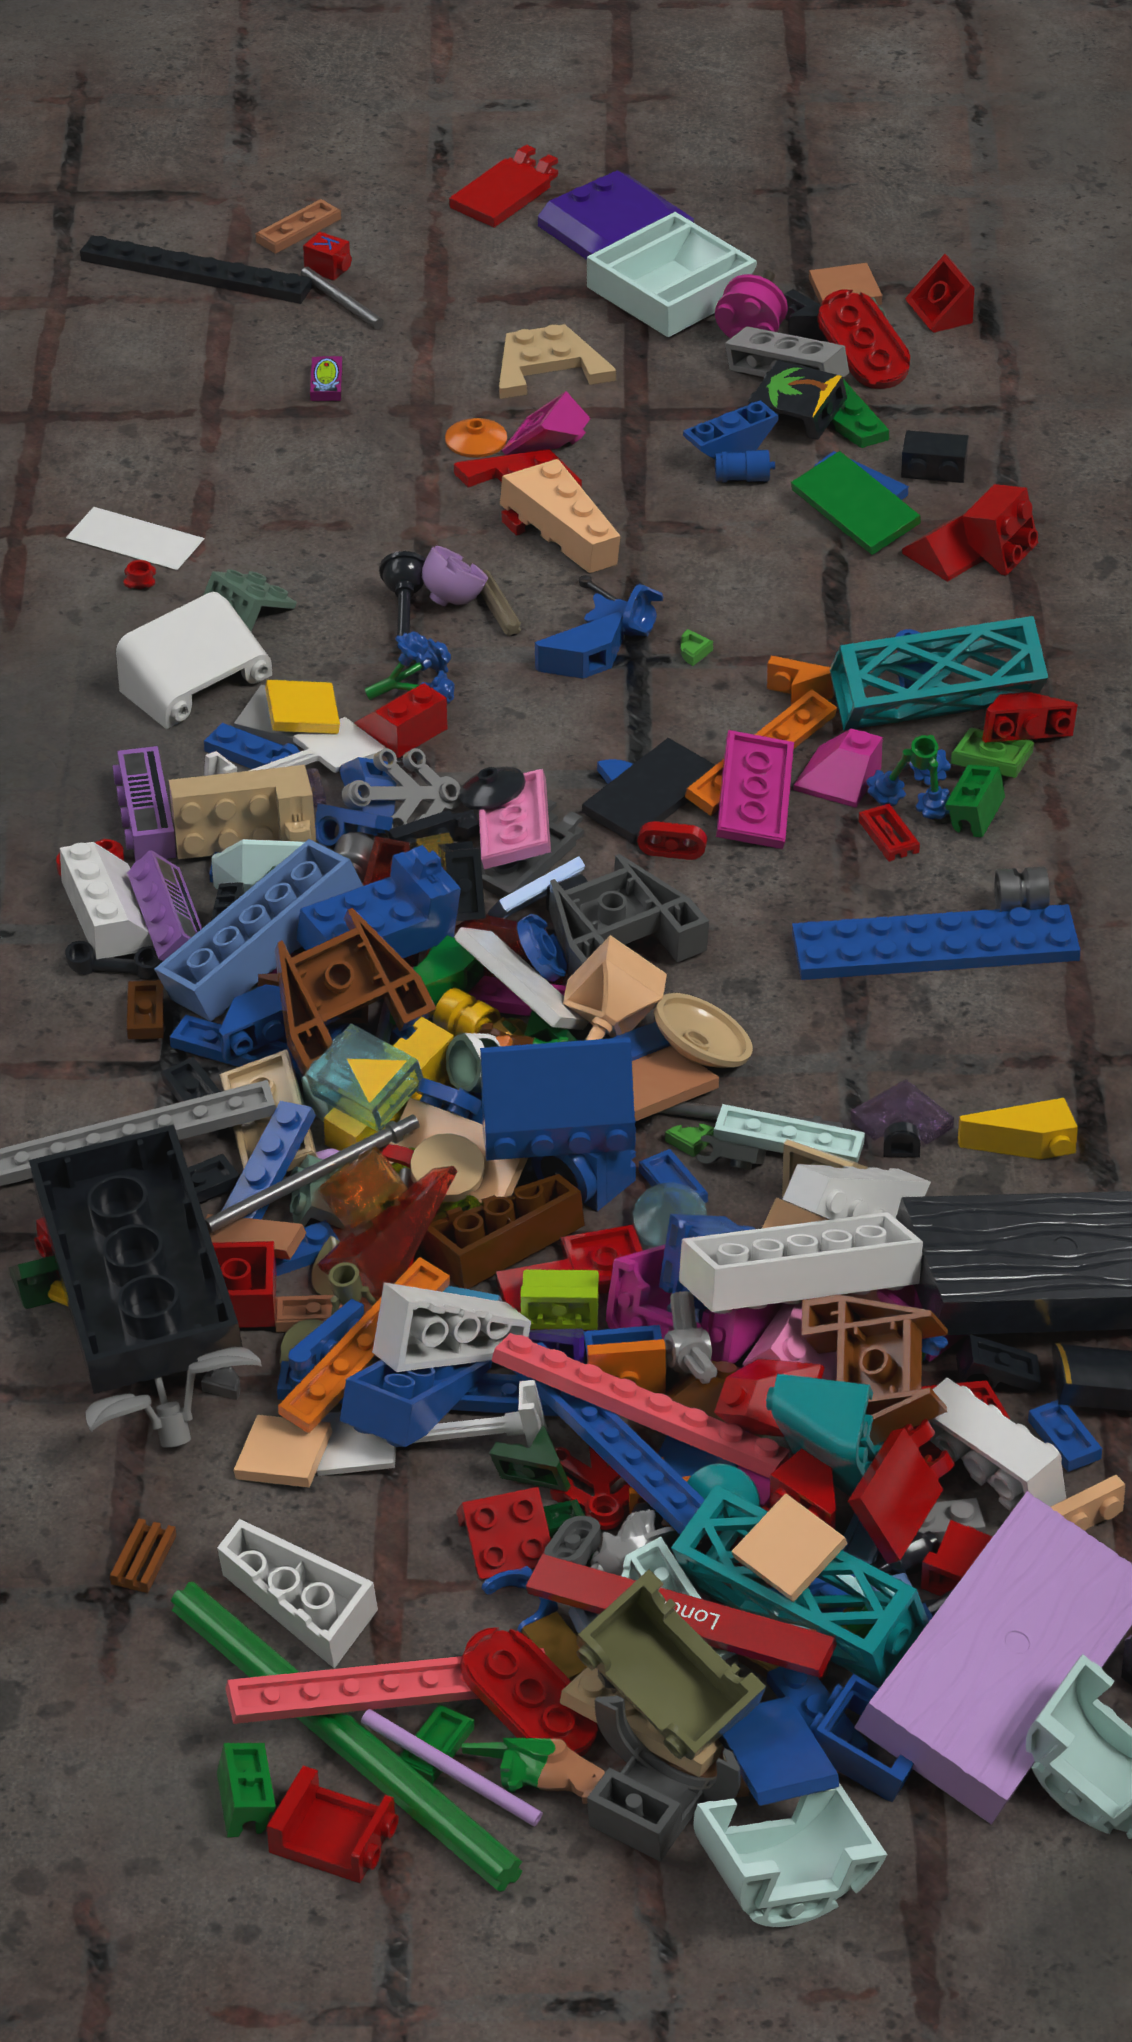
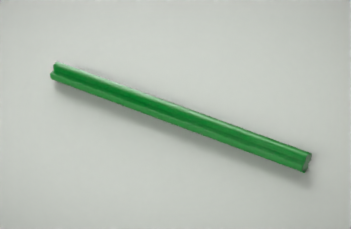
M188 1582L184 1590H177L171 1599V1602L175 1604L172 1611L248 1677L300 1673L195 1582ZM348 1712L296 1717L383 1793L394 1797V1802L497 1891H505L510 1882L515 1883L522 1873L519 1866L522 1861Z

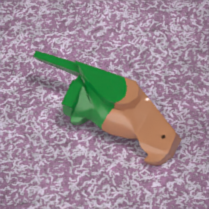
M503 1738V1742L462 1743L461 1747L463 1754L502 1759L500 1766L501 1783L506 1791L515 1793L522 1786H531L544 1791H571L582 1798L583 1804H587V1797L605 1774L603 1769L568 1748L562 1739Z

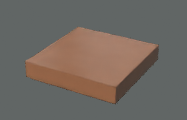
M867 263L809 270V280L820 305L827 295L842 289L853 290L852 293L859 295L862 292L871 298L874 297L878 305L882 304V294Z

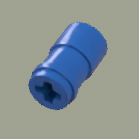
M745 450V452L729 453L721 451V453H715L716 481H722V483L746 480V482L770 481V469H775V461L770 462L769 450Z

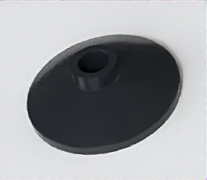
M508 766L487 767L469 778L462 785L459 792L460 800L463 805L471 809L495 808L517 797L524 789L526 780L522 771L517 768Z

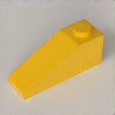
M1058 1098L959 1116L958 1145L960 1148L1034 1159H1046L1076 1153L1078 1126L1065 1098Z

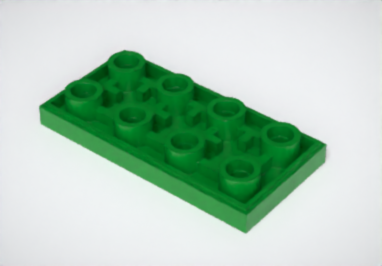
M838 451L791 482L792 491L871 555L921 523V517L915 510L841 451Z

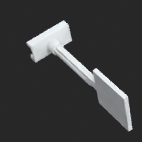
M343 717L339 719L340 728L338 734L302 732L294 735L293 742L305 751L252 770L307 765L319 761L331 771L337 773L342 764L357 757L373 759L377 752L386 747L349 719ZM217 751L205 755L204 776L237 772V767Z
M535 1380L519 1381V1411L507 1412L502 1417L438 1423L426 1436L414 1443L507 1433V1436L525 1434L528 1448H530L541 1427L545 1426L548 1433ZM341 1412L328 1413L321 1420L322 1422H331L332 1435L318 1466V1476L395 1468L396 1447L388 1444L386 1439L373 1434L357 1432L354 1426L340 1421Z

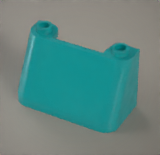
M777 1374L775 1386L770 1387L766 1399L767 1410L772 1411L773 1418L788 1442L792 1453L796 1454L800 1449H803L831 1467L834 1486L849 1496L852 1495L885 1442L874 1445L870 1439L873 1416L866 1415L868 1400H872L873 1390L870 1385Z

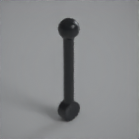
M589 575L579 577V585L581 587H589L609 600H617L616 597L594 584Z

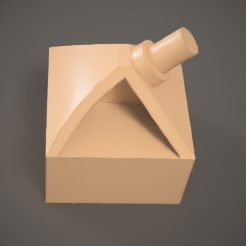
M610 935L567 980L563 1005L593 1025L585 1040L603 1039L605 1034L613 1038L632 1031L655 1005L663 999L667 974Z

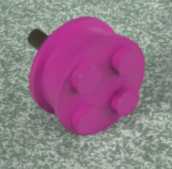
M765 271L762 277L751 274L740 275L730 280L727 284L723 296L716 305L715 319L720 329L730 339L746 326L778 332L780 324L786 317L788 305L783 292L773 283L775 274L772 271Z

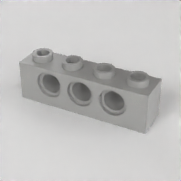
M748 326L725 343L729 369L732 371L765 377V374L772 369L777 360L840 375L843 378L849 374L844 345Z

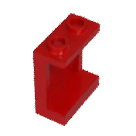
M303 1765L267 1825L269 1853L361 1883L368 1869L373 1870L376 1867L381 1854V1846L385 1839H391L397 1829L399 1816L395 1814L394 1797L385 1795L380 1805L377 1806L320 1787L318 1770Z

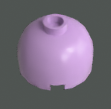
M441 546L432 547L422 567L424 585L431 591L429 597L442 606H446L448 602L455 605L467 604L475 599L488 580L487 575L473 563L469 566L463 562L462 559L464 557Z

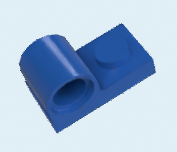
M318 803L315 816L316 839L322 845L335 847L338 839L347 833L361 832L377 835L378 829L390 831L393 817ZM338 825L339 832L335 838L334 830L335 827Z

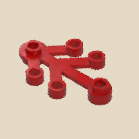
M590 1446L591 1468L572 1457L566 1448L555 1447L558 1458L563 1460L560 1462L564 1471L594 1489V1496L574 1486L573 1480L567 1477L571 1485L568 1492L550 1489L551 1498L557 1502L577 1499L580 1507L585 1510V1516L595 1518L600 1523L601 1530L617 1527L623 1521V1507L629 1503V1488L631 1486L627 1483L616 1493L610 1494V1487L621 1476L611 1466L607 1467V1462Z

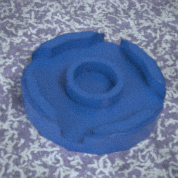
M529 914L517 923V932L521 945L540 975L548 981L555 982L566 974L567 959L557 936L555 937L554 934L549 936L544 928L548 927L546 921L538 915Z

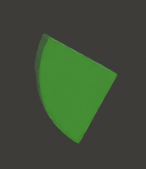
M687 629L682 635L680 645L683 659L691 666H694L713 651V641Z
M699 1124V1127L682 1128V1125H677L665 1132V1141L694 1157L710 1144L709 1142L701 1141V1136H714V1127Z

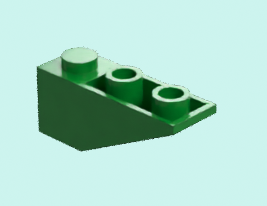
M448 935L437 946H433L430 949L427 957L418 966L413 967L421 976L435 1006L449 989L456 987L468 993L484 976L483 964L455 940L456 938ZM390 1013V1023L396 1024Z

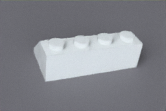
M95 842L76 843L72 846L61 847V881L88 943L93 947L96 960L132 954L142 947L154 946L127 874L130 870L128 863Z

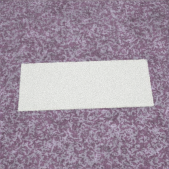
M93 507L66 537L67 539L175 570L181 567L205 539L97 507Z

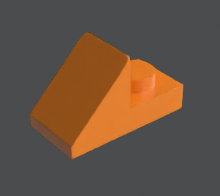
M771 655L767 663V689L791 694V705L811 689L826 700L833 697L834 687L830 667Z

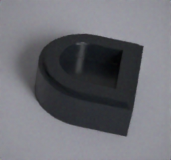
M896 1122L885 1129L883 1157L920 1158L921 1134L914 1124Z

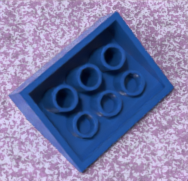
M630 1037L480 1048L482 1120L486 1161L635 1150V1111Z

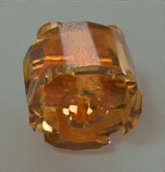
M376 1145L357 1156L359 1159L352 1163L348 1162L317 1190L349 1231L364 1221L366 1223L373 1219L383 1210L381 1208L383 1203L388 1199L389 1201L396 1199L407 1190V1186Z

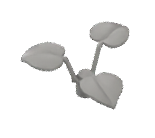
M231 1347L202 1355L197 1358L198 1362L189 1365L184 1408L180 1407L179 1402H168L162 1378L160 1377L154 1379L161 1405L156 1407V1414L150 1405V1396L122 1394L92 1403L86 1410L87 1425L89 1430L93 1432L94 1429L106 1421L144 1409L152 1422L153 1430L157 1429L162 1447H175L185 1444L191 1440L187 1421L193 1419L191 1405L195 1374L238 1365H258L262 1367L261 1360L252 1351L243 1347Z

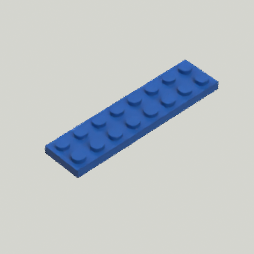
M1069 904L1050 905L1045 909L1033 910L1027 907H1016L1011 911L1000 912V909L792 923V937L801 980L1080 961L1081 950Z

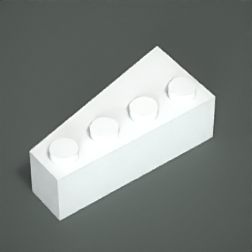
M797 1164L783 1200L829 1220L888 1212L896 1218L901 1198L925 1196L931 1182L896 1168H889V1170L873 1167L857 1169L851 1166L834 1168L826 1165Z
M384 1282L372 1353L396 1372L492 1360L495 1347L510 1333L529 1338L531 1321L507 1302Z
M946 1378L932 1389L947 1406V1412L928 1420L935 1431L930 1441L941 1451L947 1450L954 1462L961 1458L965 1468L971 1474L970 1477L982 1486L987 1481L1000 1495L999 1502L1009 1511L1013 1510L1027 1491L1049 1507L1066 1499L1061 1463L1062 1457L1056 1447L1050 1443L1042 1442L1033 1436L1024 1425L1015 1424L1005 1417L996 1406L987 1405L975 1397L969 1388L959 1386L949 1378Z
M241 1519L237 1521L217 1547L223 1576L334 1669L378 1610L372 1581Z

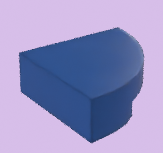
M617 759L602 760L597 762V771L606 783L609 784L633 764Z

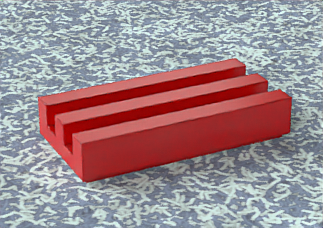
M890 803L859 812V823L888 862L895 860L896 854L901 858L906 857L909 850L913 854L919 853L920 843ZM881 814L885 816L888 822L884 821V819L881 817ZM893 828L904 842L901 843L893 833Z

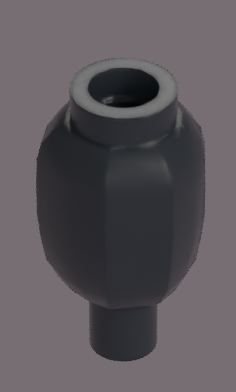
M918 1531L900 1561L887 1564L885 1559L881 1558L870 1565L885 1573L890 1572L894 1575L906 1573V1575H911L922 1570V1561L929 1551L936 1554L940 1545L938 1539L931 1531L925 1533Z

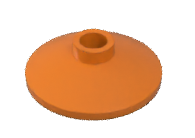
M471 418L459 421L449 427L445 434V442L447 447L458 455L472 458L486 457L504 448L507 443V432L503 426L495 421Z

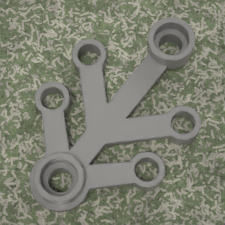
M385 748L374 755V765L378 770L387 773L399 786H370L362 780H355L346 785L342 790V800L352 810H359L371 801H403L391 816L398 826L407 824L406 821L421 801H431L425 813L414 821L440 813L443 810H452L461 803L459 796L461 787L458 782L448 776L439 777L426 764V756L418 748L406 752L403 755L402 761L406 769L415 771L429 786L418 785L397 764V757L394 751ZM382 755L387 758L388 764L384 763ZM411 755L416 758L417 764L412 761ZM384 830L385 833L389 836V831Z

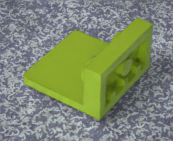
M524 1270L523 1286H521V1314L531 1321L530 1329L597 1330L599 1272L596 1270Z

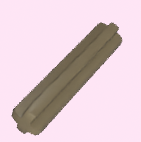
M484 569L483 572L487 575L488 580L480 594L504 633L508 636L519 634L521 622L491 573Z

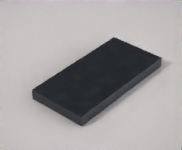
M667 738L582 804V813L635 844L638 841L641 827L652 821L663 822L689 801L685 798L687 788L712 769L715 764L674 740Z

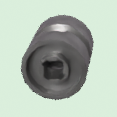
M1026 867L1022 873H1019L1016 868L995 870L994 892L996 908L1002 912L1011 911L1016 907H1027L1033 910L1045 909L1049 906L1050 890L1046 867Z

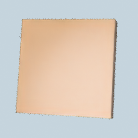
M257 1415L234 1468L235 1478L237 1480L310 1488L332 1435L331 1422L321 1421L310 1433H307L284 1417Z
M785 1493L731 1552L736 1560L794 1602L848 1543L842 1534Z

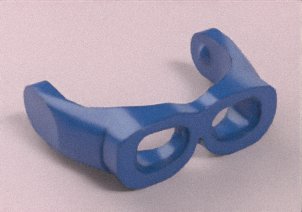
M525 1566L521 1569L500 1572L485 1580L482 1584V1590L486 1594H492L506 1586L526 1589V1584L533 1571L528 1566ZM539 1597L541 1600L539 1609L534 1615L519 1624L518 1631L522 1633V1627L557 1611V1602Z

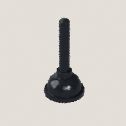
M410 551L391 553L381 560L379 566L380 578L389 590L398 597L397 636L410 633L411 597L424 585L422 567L426 558Z

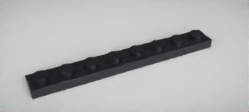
M92 235L80 250L81 261L299 304L303 302L312 289V278L300 276L296 273L273 271L269 268H258L239 262L232 263L217 260L213 257H201L188 254L187 252H175L156 246L149 247L134 244L130 241L108 239L104 236Z

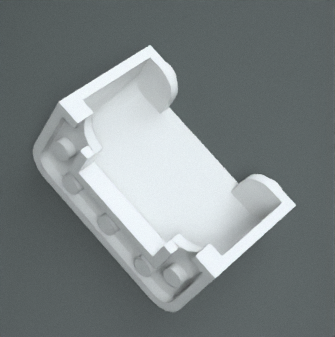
M218 592L207 593L127 633L121 638L116 648L119 691L166 729L180 723L189 716L192 708V694L240 670L242 677L253 684L272 676L270 657L230 602Z

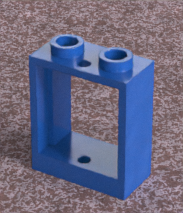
M853 1673L845 1687L840 1684L836 1685L826 1703L830 1710L826 1715L819 1712L809 1728L835 1770L882 1798L893 1802L912 1773L914 1763L900 1754L892 1768H889L831 1733L847 1708L861 1716L870 1700L879 1690V1688Z

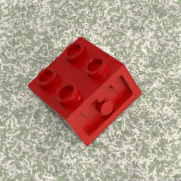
M539 1487L462 1502L456 1511L459 1526H466L479 1580H485L500 1572L521 1569L525 1566H528L531 1570L535 1569L542 1554H545L546 1546L551 1541Z

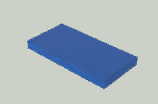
M789 1696L759 1703L746 1717L719 1738L724 1748L733 1753L740 1767L741 1777L760 1806L839 1787L837 1771Z

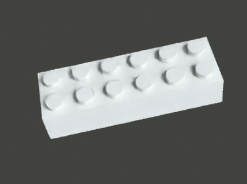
M888 1212L684 1238L681 1243L679 1282L711 1312L726 1314L730 1313L732 1309L746 1307L762 1309L767 1304H798L804 1299L848 1293L865 1295L870 1293V1290L884 1288L900 1290L906 1285L919 1284L923 1241Z

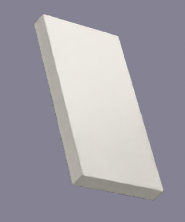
M461 927L454 937L460 945L551 1027L584 1030L589 1022L563 1005L564 996L492 931Z

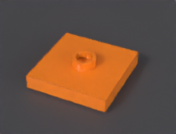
M664 1339L587 1345V1364L595 1365L603 1372L617 1378L631 1380L637 1386L653 1393H666V1347Z

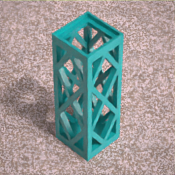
M1034 616L840 645L830 667L843 731L851 728L857 729L986 709L1000 694L1020 692L1039 694L1048 680ZM1010 649L1012 659L1006 662L985 653ZM970 658L999 670L990 676L962 664ZM923 662L935 665L925 674L903 667V665ZM885 671L912 680L915 683L906 689L878 677ZM952 672L976 680L953 685L942 682ZM871 685L892 694L867 698L865 697L864 689Z
M716 1484L671 1547L677 1562L694 1588L731 1608L805 1629H815L819 1633L834 1636L837 1646L830 1661L881 1687L929 1623L918 1590L841 1550L817 1578L850 1595L813 1596L807 1587L792 1602L787 1597L752 1580L753 1578L760 1577L746 1566L734 1567L733 1563L740 1562L734 1558L729 1549L738 1536L744 1538L768 1511ZM722 1511L724 1518H717ZM716 1531H722V1532H721V1534L718 1536V1534H717ZM705 1533H707L713 1544L706 1555L695 1550V1547ZM723 1582L729 1583L732 1589L725 1585ZM870 1584L879 1591L872 1590ZM866 1606L868 1611L822 1613L819 1608ZM874 1624L865 1639L839 1625Z

